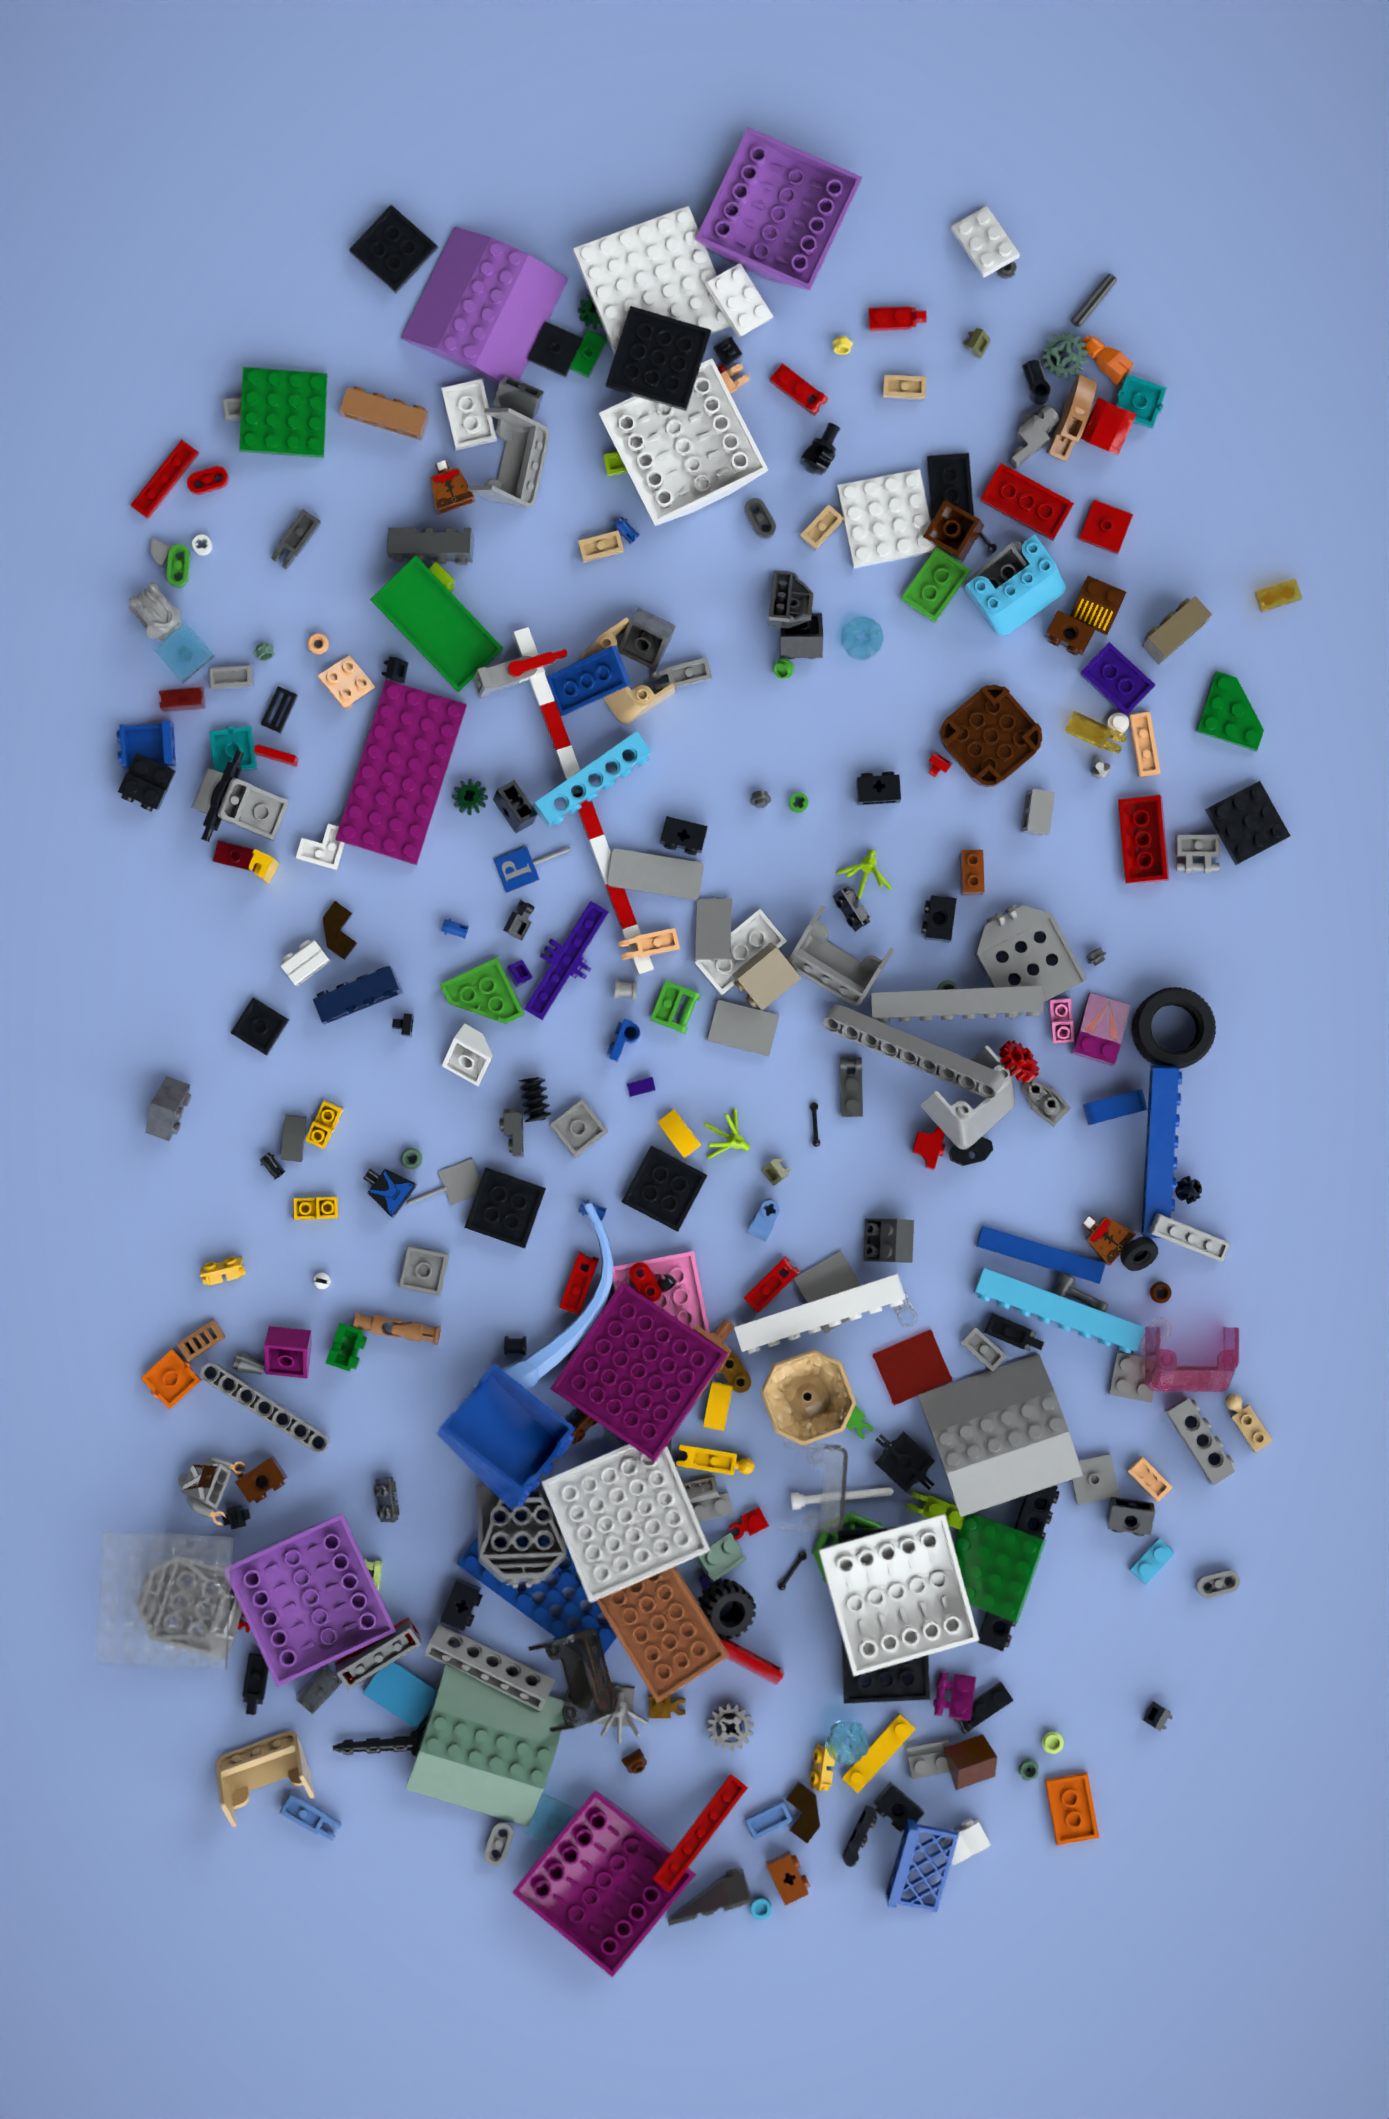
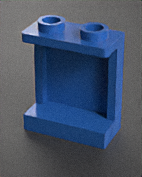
M162 721V724L119 725L120 730H117L116 734L117 742L121 743V751H118V762L122 764V767L129 769L136 753L165 766H176L174 724L171 721Z

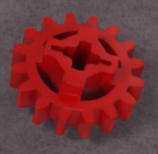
M1009 1040L999 1048L1000 1053L998 1055L1002 1057L1000 1061L1006 1065L1004 1068L1009 1069L1010 1075H1015L1018 1081L1021 1079L1023 1083H1030L1039 1075L1038 1071L1040 1068L1036 1066L1038 1062L1033 1060L1034 1055L1031 1054L1028 1048L1024 1049L1021 1043L1017 1045L1015 1040L1012 1042Z

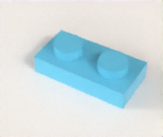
M1157 1538L1129 1570L1146 1585L1175 1553Z

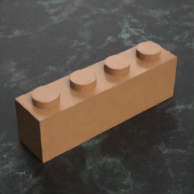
M347 387L340 408L342 417L421 441L429 419L428 412L425 411L424 407L419 405L411 407L405 405V402L399 399L391 401L385 399V396L379 393L368 394L359 387H353V389Z

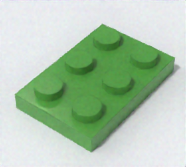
M936 547L900 600L935 623L971 570Z

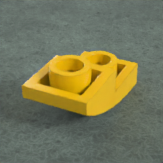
M324 1100L315 1120L312 1122L305 1141L325 1149L344 1108Z
M675 1109L657 1121L684 1158L701 1146L692 1130L687 1127Z
M337 1197L293 1198V1220L338 1218Z
M712 1381L703 1427L721 1431L725 1430L733 1385Z

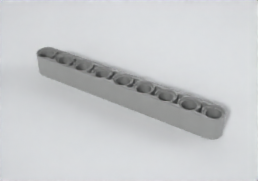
M833 1005L823 1020L824 1027L832 1033L982 1097L994 1098L1004 1082L1003 1076L991 1068L845 1006Z

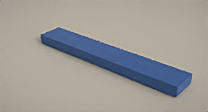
M982 1226L976 1246L1098 1284L1101 1282L1106 1263L985 1226Z

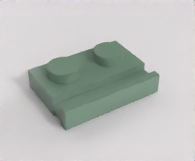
M731 1532L709 1546L711 1551L695 1557L705 1574L709 1576L711 1583L747 1559L742 1554V1550Z

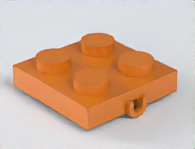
M171 1349L141 1377V1380L152 1390L151 1394L155 1398H159L169 1410L202 1381L193 1371L191 1365L187 1363V1360L184 1361L174 1349Z

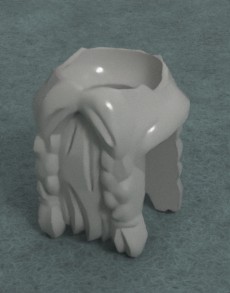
M150 582L148 583L149 590L145 588L144 591H140L137 594V597L132 596V598L128 599L130 603L128 608L146 628L148 639L154 638L158 641H163L181 627L182 612L169 603L167 598L160 592L156 583Z

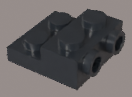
M136 753L118 792L122 794L121 798L131 803L134 800L141 802L140 807L152 812L153 808L158 810L176 770Z

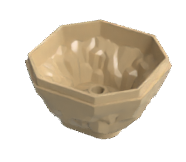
M815 1349L774 1363L760 1391L775 1433L802 1446L844 1431L856 1405V1400L842 1362ZM806 1392L812 1395V1398L808 1401L803 1398Z

